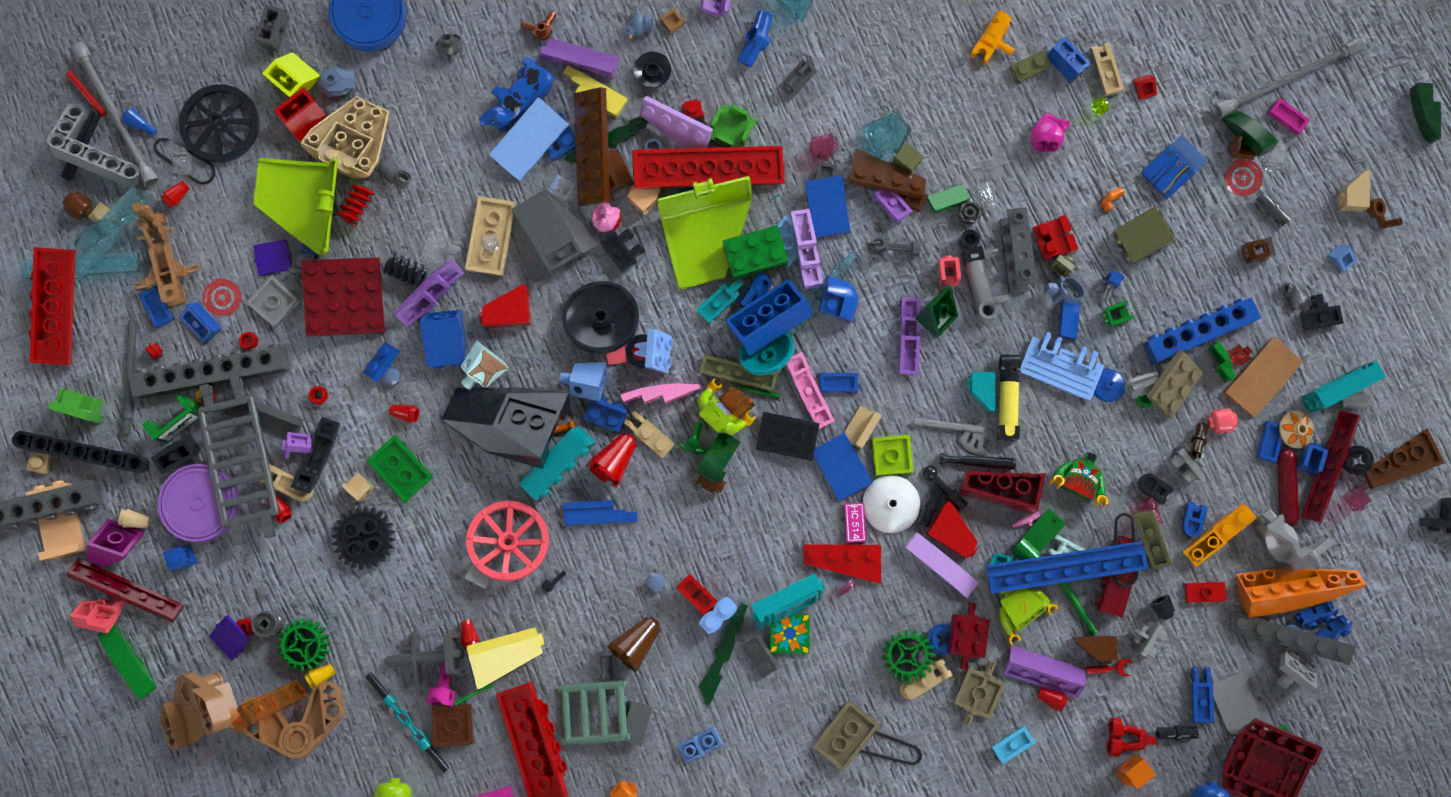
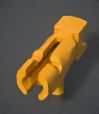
M997 10L992 19L993 23H989L971 52V58H974L978 53H982L984 55L982 63L986 65L996 47L1012 55L1015 49L1005 44L1002 39L1003 35L1007 34L1008 26L1012 19L1008 14Z

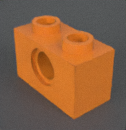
M1134 754L1115 768L1118 772L1116 776L1123 785L1126 784L1129 788L1133 787L1137 790L1156 776L1145 759Z

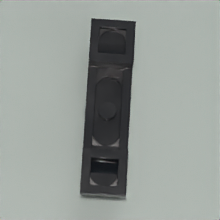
M321 417L314 433L315 438L311 445V451L307 454L301 470L298 469L291 488L308 494L311 493L333 449L340 427L339 422Z

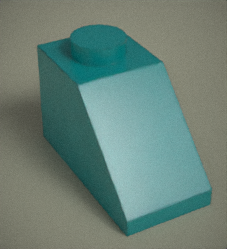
M970 373L969 377H966V388H969V394L987 413L994 412L995 373Z

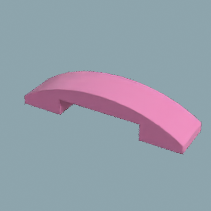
M800 352L792 356L786 366L812 421L820 423L819 429L834 422L835 420L817 387L803 353Z

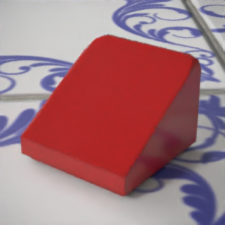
M1146 75L1133 79L1139 100L1157 95L1156 78L1154 76Z

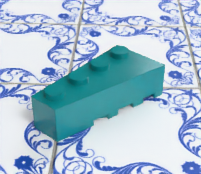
M581 426L570 429L550 450L543 469L534 467L519 485L534 500L544 499L551 492L549 489L553 485H558L564 479L563 475L567 471L570 472L597 442Z

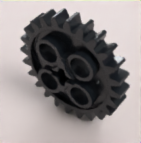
M364 506L363 511L360 507H356V513L349 509V516L342 514L344 520L336 521L340 525L339 528L333 527L337 534L331 535L332 538H336L332 545L338 546L334 553H341L338 559L346 558L345 565L352 562L351 568H356L358 565L361 570H363L365 565L367 569H371L372 563L378 567V560L385 562L384 555H391L387 551L388 548L394 549L390 542L396 541L395 538L391 537L396 531L389 529L393 526V523H386L389 517L381 518L383 515L382 511L376 514V508H372L369 512L367 506ZM371 521L376 525L372 532L368 530V523ZM352 525L356 527V533L353 536L348 532L349 527ZM381 534L379 537L367 538L364 541L357 540L347 543L348 539L360 538L363 535ZM374 540H377L379 543V548L376 551H373L371 548V543ZM355 544H358L360 547V551L358 554L354 555L352 552V547Z

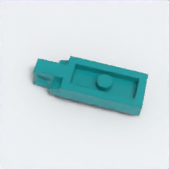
M738 278L732 285L729 282L723 284L696 309L697 312L709 324L712 323L740 295L738 291L744 286L742 281Z

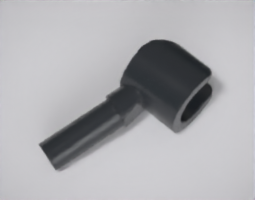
M563 570L552 582L546 579L541 588L546 592H551L557 582L566 575V572Z

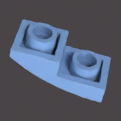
M714 726L677 746L685 763H688L722 746L723 742Z

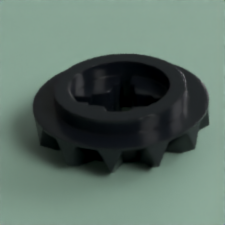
M1351 446L1343 464V469L1348 474L1351 473L1356 476L1366 474L1372 469L1374 464L1372 452L1363 446ZM1361 457L1363 464L1358 463L1353 467L1354 461L1352 458L1358 459Z

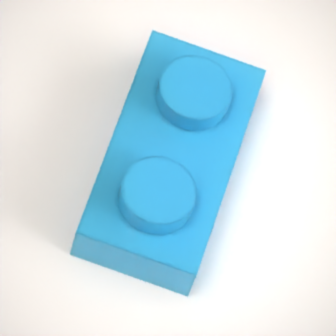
M1023 725L992 745L991 748L1000 762L1004 764L1034 745L1035 741Z

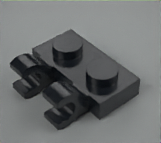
M627 228L620 235H617L614 231L600 241V244L622 274L638 263L635 257L645 252L641 243L634 246L631 250H628L624 242L634 237L630 228Z

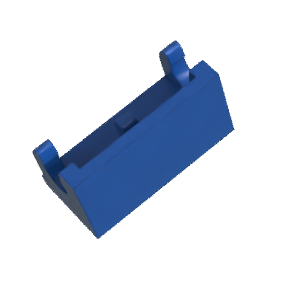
M1066 37L1059 41L1047 54L1050 62L1070 83L1091 64Z

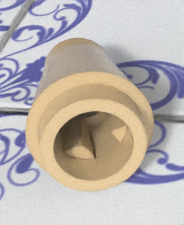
M130 509L121 510L118 519V525H122L123 528H148L150 523V517Z

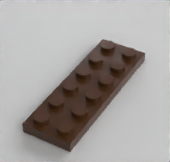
M599 87L574 93L578 206L610 202L606 88Z

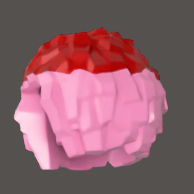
M600 203L593 210L592 216L593 224L597 230L604 233L615 231L620 226L619 223L622 222L620 209L611 207L609 203Z

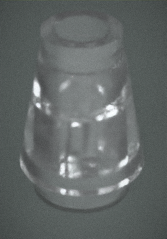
M989 181L975 187V194L986 211L997 206L993 187Z

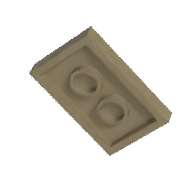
M1178 350L1147 397L1166 417L1172 419L1203 372L1184 351Z
M848 700L812 747L844 772L880 725Z

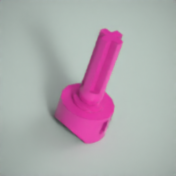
M445 662L441 663L438 687L429 688L427 704L437 706L442 703L443 705L453 707L455 691L448 688L450 674L445 672Z

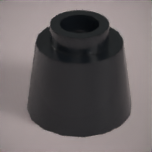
M1170 595L1160 596L1150 603L1151 608L1159 618L1167 620L1174 616L1173 612L1175 609Z

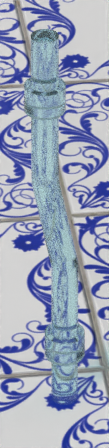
M853 250L844 260L841 259L836 264L837 267L829 276L837 278L850 267L849 265L859 254ZM823 286L819 287L813 305L810 307L813 315L819 309L823 295L821 294ZM810 316L803 322L799 323L787 332L791 336H793L796 332H799L804 327L803 325L812 316Z

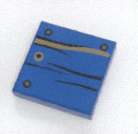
M1170 146L1141 172L1166 200L1196 173Z

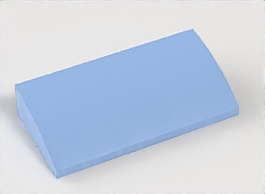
M537 98L489 155L516 179L521 181L569 124L542 99Z

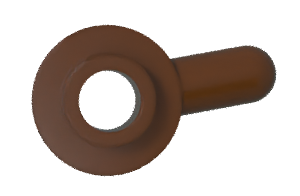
M1382 199L1370 200V207L1366 209L1367 213L1372 218H1377L1381 228L1395 227L1403 224L1402 218L1385 219L1386 206Z

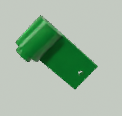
M1048 508L1010 551L1019 560L1039 557L1041 551L1066 523Z

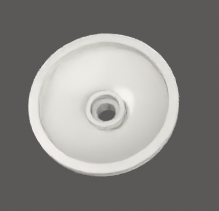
M895 475L880 477L867 487L863 495L862 503H864L865 517L879 531L885 533L901 532L909 528L918 517L920 511L918 492L908 480ZM890 500L896 502L895 507L889 505Z

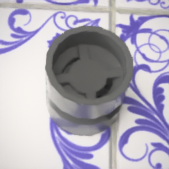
M262 611L253 617L251 626L256 635L269 637L281 633L280 631L284 628L285 622L283 616L277 611Z

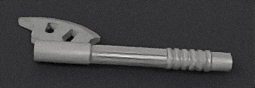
M914 418V425L964 431L963 435L958 439L966 450L979 455L988 454L983 448L984 438L981 437L983 426ZM970 433H973V434H972V439H971L970 442L968 443V442H967V439H968ZM976 440H978L977 448H974L973 446Z

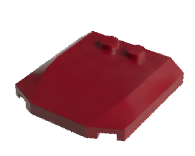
M1254 718L1237 732L1222 765L1223 788L1228 793L1237 797H1298L1312 765H1316L1323 747Z

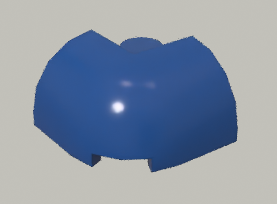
M826 275L818 311L852 323L858 306V293L855 287L845 280Z

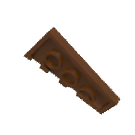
M856 148L849 179L850 184L923 199L927 179Z
M1427 428L1373 464L1372 469L1364 474V477L1370 489L1443 465L1445 462Z

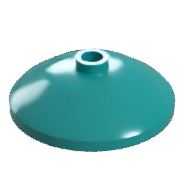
M786 332L750 356L740 346L739 361L742 367L749 373L755 375L771 374L783 368L790 361L795 345L792 336Z

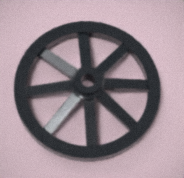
M224 84L210 85L195 92L184 104L179 117L180 135L187 148L196 156L210 162H228L245 154L254 144L260 127L259 114L253 101L238 88ZM222 93H229L239 97L221 112ZM215 94L214 112L209 111L199 101L208 95ZM243 103L247 105L251 118H227L228 115ZM194 106H197L208 116L207 119L188 121ZM208 125L194 144L189 136L188 128ZM228 125H251L245 141L241 140L230 130ZM213 131L216 154L200 150V147ZM223 131L240 145L233 151L224 154L221 132Z

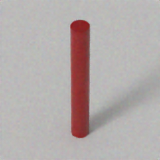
M68 71L65 76L101 117L105 116L107 111L72 71Z

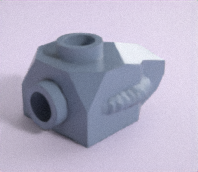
M341 68L326 69L321 75L322 78L319 79L320 89L324 90L327 98L346 96L349 92L356 90L354 70Z

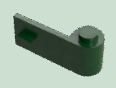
M719 433L695 473L714 484L717 481L721 483L726 475L724 469L738 448L740 441L731 435Z

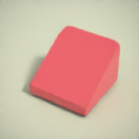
M625 346L614 352L606 353L608 365L627 363Z

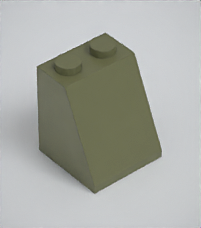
M1156 206L1114 230L1116 233L1114 235L1115 240L1119 245L1122 244L1125 251L1123 253L1128 261L1132 260L1133 263L1178 240L1161 210Z

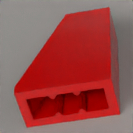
M522 284L482 306V312L479 313L480 324H483L485 329L531 325L528 286Z
M946 501L925 535L964 559H968L969 556L973 557L978 549L976 547L978 541L952 503Z

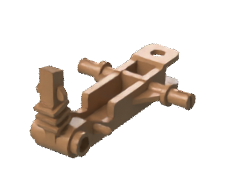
M133 203V213H137L138 218H140V220H137V226L144 233L143 236L137 237L136 240H147L150 247L148 252L152 263L148 277L144 281L134 283L135 289L137 291L144 288L150 289L153 285H157L162 302L167 303L171 307L183 304L186 301V296L180 277H188L191 273L200 271V267L197 263L188 267L186 265L182 266L175 261L167 234L168 231L173 230V227H165L167 218L164 213H153L148 204ZM160 232L159 238L163 239V241L154 244L155 239L152 237V234ZM169 268V271L162 273V270Z

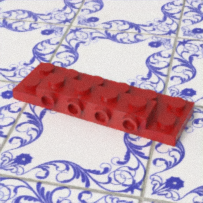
M34 247L33 270L30 275L32 281V290L30 291L32 308L29 312L31 319V328L29 329V338L31 339L30 363L72 365L76 250Z
M533 682L496 693L528 797H568L563 776L566 775L567 764L564 760H561L559 754L561 746L558 741H555L553 735L555 727L552 722H549L547 717L549 708L546 703H543L542 699L538 700Z

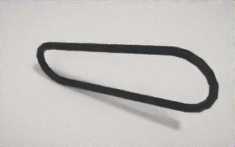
M159 138L155 141V152L196 183L208 184L214 179L215 168L210 162L196 156L191 151L167 138ZM165 140L208 164L213 170L211 178L205 182L198 181L157 150V144Z
M1128 513L1117 515L1114 525V545H1117V524L1121 516L1130 518L1133 542H1136L1135 525L1132 516ZM1135 571V579L1128 584L1121 583L1116 575H1113L1119 585L1128 587L1136 583L1139 572Z
M875 731V734L899 742L901 744L907 745L909 747L915 748L919 752L918 760L915 762H909L865 750H860V753L873 755L909 765H916L922 759V752L919 749V747L904 742L902 740L896 739L894 737L888 736L886 734L880 733L878 731Z

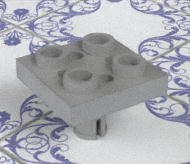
M1283 647L1280 650L1279 669L1284 674L1277 679V682L1281 687L1287 689L1288 686L1296 681L1312 694L1317 689L1316 666L1312 662L1304 660L1298 651Z

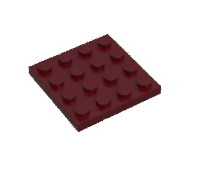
M380 257L301 260L306 337L385 333Z

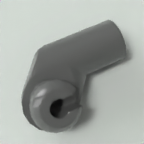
M1291 283L1283 284L1282 292L1290 300L1289 309L1298 310L1299 290Z

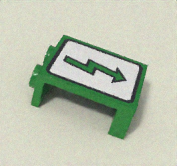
M179 395L176 398L186 409L166 426L147 420L142 426L153 440L168 444L198 420L197 409L202 406L195 399L191 400L189 397L186 398Z

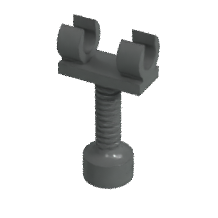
M877 237L868 244L875 245L873 248L876 251L868 250L870 254L879 253V255H883L886 251L892 250L909 252L910 256L919 257L921 252V243L918 241H912L909 245L889 243V238Z

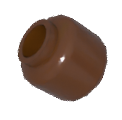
M70 192L62 202L64 211L76 220H81L84 217L86 219L89 218L88 216L93 211L92 200L81 192Z

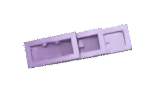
M810 210L791 211L793 234L804 289L822 287L823 279Z
M918 532L905 545L909 552L964 597L968 598L979 582Z

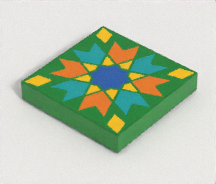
M793 614L775 624L771 622L770 652L809 654L810 614Z

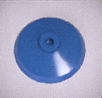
M1109 368L1103 369L1094 395L1104 402L1117 401L1125 392V380L1118 371Z

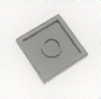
M271 275L246 304L276 329L301 300Z

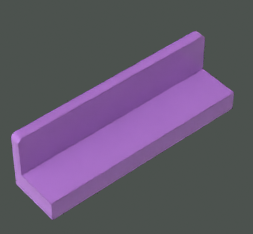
M553 38L547 39L546 45L542 46L540 50L541 58L565 66L569 65L572 68L611 79L614 78L619 58Z
M1012 645L1003 674L1078 699L1085 687L1086 670Z

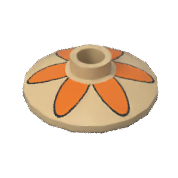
M1301 411L1286 413L1279 424V433L1283 442L1287 446L1296 449L1303 448L1311 442L1314 427L1308 415Z

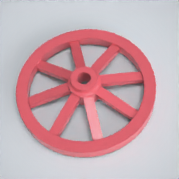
M500 501L491 504L475 516L468 528L466 537L468 555L473 565L482 574L491 579L515 581L527 577L542 564L548 551L549 535L545 521L535 509L521 502ZM507 509L506 532H502L489 515L496 511ZM513 509L522 511L530 516L515 533L512 532ZM483 520L498 535V539L475 536L476 530ZM536 522L538 524L542 539L518 540L533 523ZM507 541L512 542L510 545H505ZM474 543L498 545L499 547L479 560L474 550ZM541 546L533 562L517 547ZM504 552L502 573L485 566L497 555ZM513 552L527 567L508 573L510 553Z

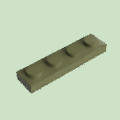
M705 354L699 374L771 392L774 391L778 376L777 372L755 375L747 372L741 363Z

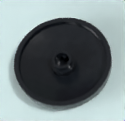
M609 281L591 282L574 291L566 301L562 314L563 326L570 341L578 348L594 354L614 352L624 347L634 337L639 325L638 305L633 295L619 284Z

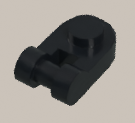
M1151 473L1144 474L1138 479L1139 489L1161 505L1166 503V497L1174 490L1172 486ZM1158 487L1162 489L1160 494L1155 492Z

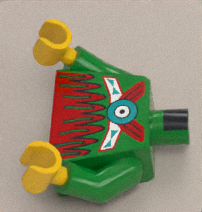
M1090 452L1086 453L1083 461L1080 459L1068 460L1059 466L1054 477L1049 481V484L1057 483L1056 486L1058 487L1056 489L1063 488L1088 501L1095 500V507L1101 503L1103 509H1105L1108 504L1104 476L1101 474L1102 470L1094 466L1098 456Z

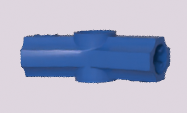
M758 11L753 27L746 34L745 39L747 42L737 60L749 68L753 66L760 51L765 50L770 43L768 32L773 19L770 12Z

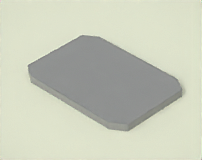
M1238 673L1213 683V699L1228 732L1235 734L1254 718L1261 720V715L1244 676Z

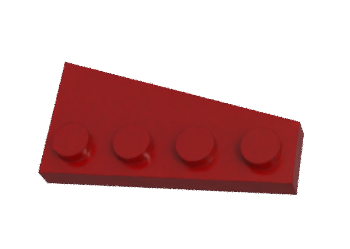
M803 544V564L881 584V545Z

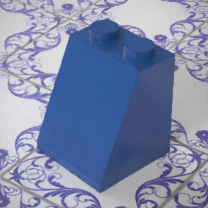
M463 309L425 313L420 321L427 367L438 369L450 364L453 367L461 366L467 357Z

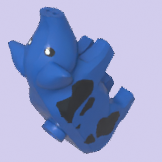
M526 56L521 61L525 67H522L516 75L520 79L515 81L510 89L496 86L491 91V94L495 95L499 102L497 106L490 108L479 118L481 127L490 125L498 127L500 131L507 129L509 124L522 117L537 98L543 99L551 91L552 82L555 80V77L548 70L538 66L533 58Z

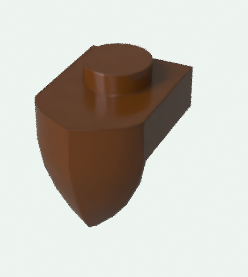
M1236 136L1227 148L1230 156L1254 160L1256 154L1249 146L1243 147L1241 145L1242 136Z

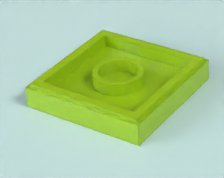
M910 435L871 438L875 476L914 473Z

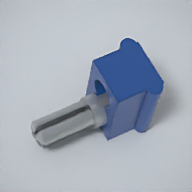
M1114 270L1106 275L1105 285L1107 286L1102 296V299L1108 301L1112 290L1117 288L1121 281L1125 279L1123 274Z

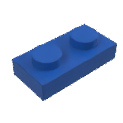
M385 341L373 359L368 363L363 373L378 383L400 351Z

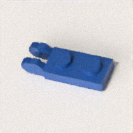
M1193 666L1191 668L1192 722L1214 723L1211 668L1204 667V682H1199L1198 667Z

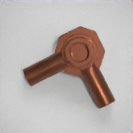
M550 11L545 21L539 22L536 25L522 21L521 28L533 32L536 39L547 40L552 34L551 24L557 15L555 12Z

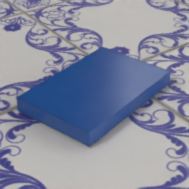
M843 176L804 181L808 209L810 210L815 236L820 237L850 232Z
M845 432L815 448L814 457L839 501L873 483Z

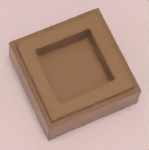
M672 8L659 18L670 34L686 24L675 8Z

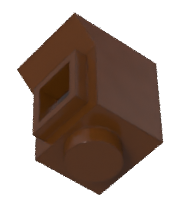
M1271 237L1247 242L1242 246L1241 250L1246 264L1267 260L1276 255ZM1262 246L1264 253L1256 255L1255 247Z
M699 475L694 487L702 485L701 488L711 493H714V491L722 492L726 482L722 480L721 483L717 481L714 484Z

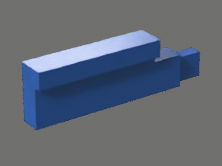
M613 500L563 503L565 526L638 522L637 512H625V509L614 510Z

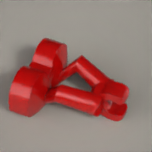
M1110 717L1108 721L1109 738L1107 740V754L1109 756L1119 757L1123 749L1126 752L1144 750L1146 744L1155 745V737L1146 735L1145 729L1129 724L1124 726L1121 718ZM1126 732L1137 736V741L1126 744L1123 742L1122 737Z

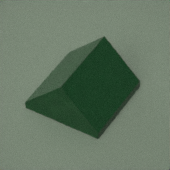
M947 284L915 318L937 338L959 316L951 285Z

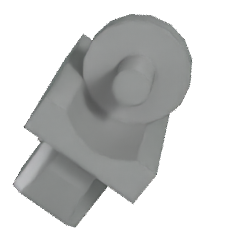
M1183 448L1175 451L1176 455L1169 462L1175 469L1185 464L1188 470L1181 477L1186 483L1196 479L1201 480L1205 477L1195 464L1197 463L1200 468L1205 465L1201 460L1205 456L1203 452L1201 458L1198 459L1197 455V459H1191Z
M1149 620L1146 625L1143 624L1140 630L1134 628L1132 632L1137 636L1134 639L1135 644L1131 650L1144 657L1154 658L1157 649L1153 647L1155 641L1163 642L1167 636L1162 630L1164 627Z

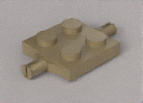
M988 661L985 671H977L968 667L953 703L967 711L963 723L969 726L974 715L991 719L1006 684L997 680L992 675L996 664Z

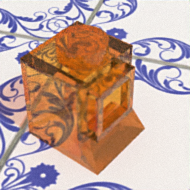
M731 386L720 396L726 407L738 419L755 406L750 396H745L737 387L734 389Z

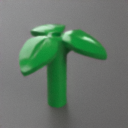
M700 422L695 423L692 436L686 441L685 445L678 441L676 444L686 452L692 451L693 454L707 453L708 450L699 449L698 442L703 424Z

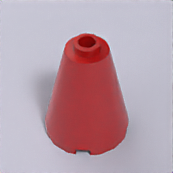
M626 433V435L620 434L591 458L586 466H591L590 472L604 483L610 481L612 483L611 486L617 488L637 446L636 439L629 433Z

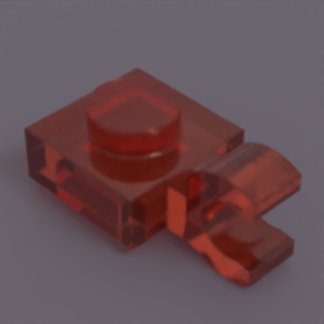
M1238 344L1227 352L1230 354V359L1235 364L1241 366L1252 359L1249 354L1253 351L1249 346L1242 348Z

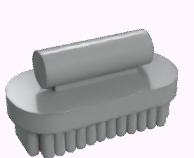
M1152 372L1128 379L1125 384V391L1134 399L1140 395L1141 397L1147 395L1160 375L1157 372Z

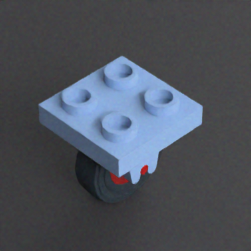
M648 329L647 335H636L627 344L626 356L628 361L637 368H648L659 373H669V368L671 367L670 351L673 346L672 336L656 329Z

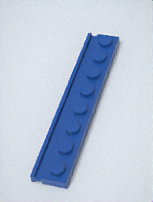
M1143 541L986 565L991 594L1148 570Z

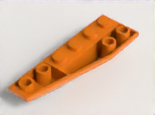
M1271 568L1236 574L1241 605L1248 618L1307 608L1344 596L1366 586L1358 570L1299 569L1294 571L1292 568Z

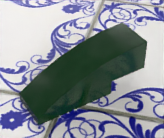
M1417 83L1410 88L1413 113L1423 136L1428 143L1433 144L1441 139V102L1433 101V83Z
M1240 111L1222 118L1224 124L1235 137L1242 136L1241 145L1243 147L1249 146L1257 157L1273 151L1278 143V140L1263 125Z

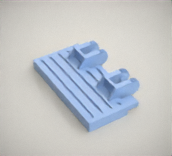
M1046 333L1040 348H1038L1040 339L1032 337L1021 363L1020 373L1084 400L1091 401L1104 365L1096 363L1094 370H1092L1098 352L1094 351L1090 356L1088 365H1084L1082 361L1086 355L1087 348L1083 346L1075 363L1073 361L1076 354L1061 348L1058 355H1056L1062 337L1058 336L1056 338L1052 351L1046 349L1051 333Z

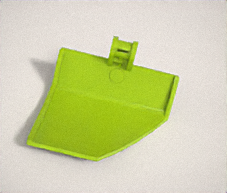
M333 157L330 163L259 158L253 205L321 258L327 257L338 158Z
M749 176L713 185L712 178H710L706 182L698 184L694 182V190L657 199L660 218L679 289L721 280L726 277L729 265L723 248V240L740 236L752 202Z

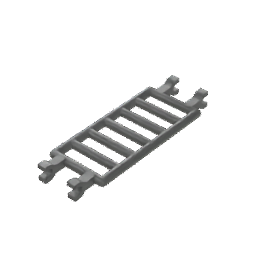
M234 377L230 378L235 399L214 403L212 386H208V384L199 386L205 406L199 407L197 414L221 526L223 528L231 527L233 545L239 546L246 544L241 529V524L262 519L264 537H275L276 532L271 516L277 515L279 508L255 398L253 395L245 396L242 378ZM248 404L250 415L208 425L206 413ZM252 422L253 434L217 443H212L210 432ZM256 441L258 452L216 462L214 451ZM260 460L262 471L220 481L218 470ZM264 478L266 490L224 500L223 488ZM268 497L270 509L228 519L227 507Z

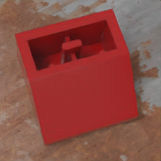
M304 87L273 110L300 143L311 128L328 117Z

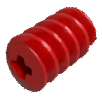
M352 185L351 188L355 192H348L351 198L344 199L347 205L341 204L340 207L343 211H337L336 214L346 223L357 227L354 224V221L360 222L357 215H364L361 208H368L364 202H371L372 200L368 195L375 196V193L363 186Z

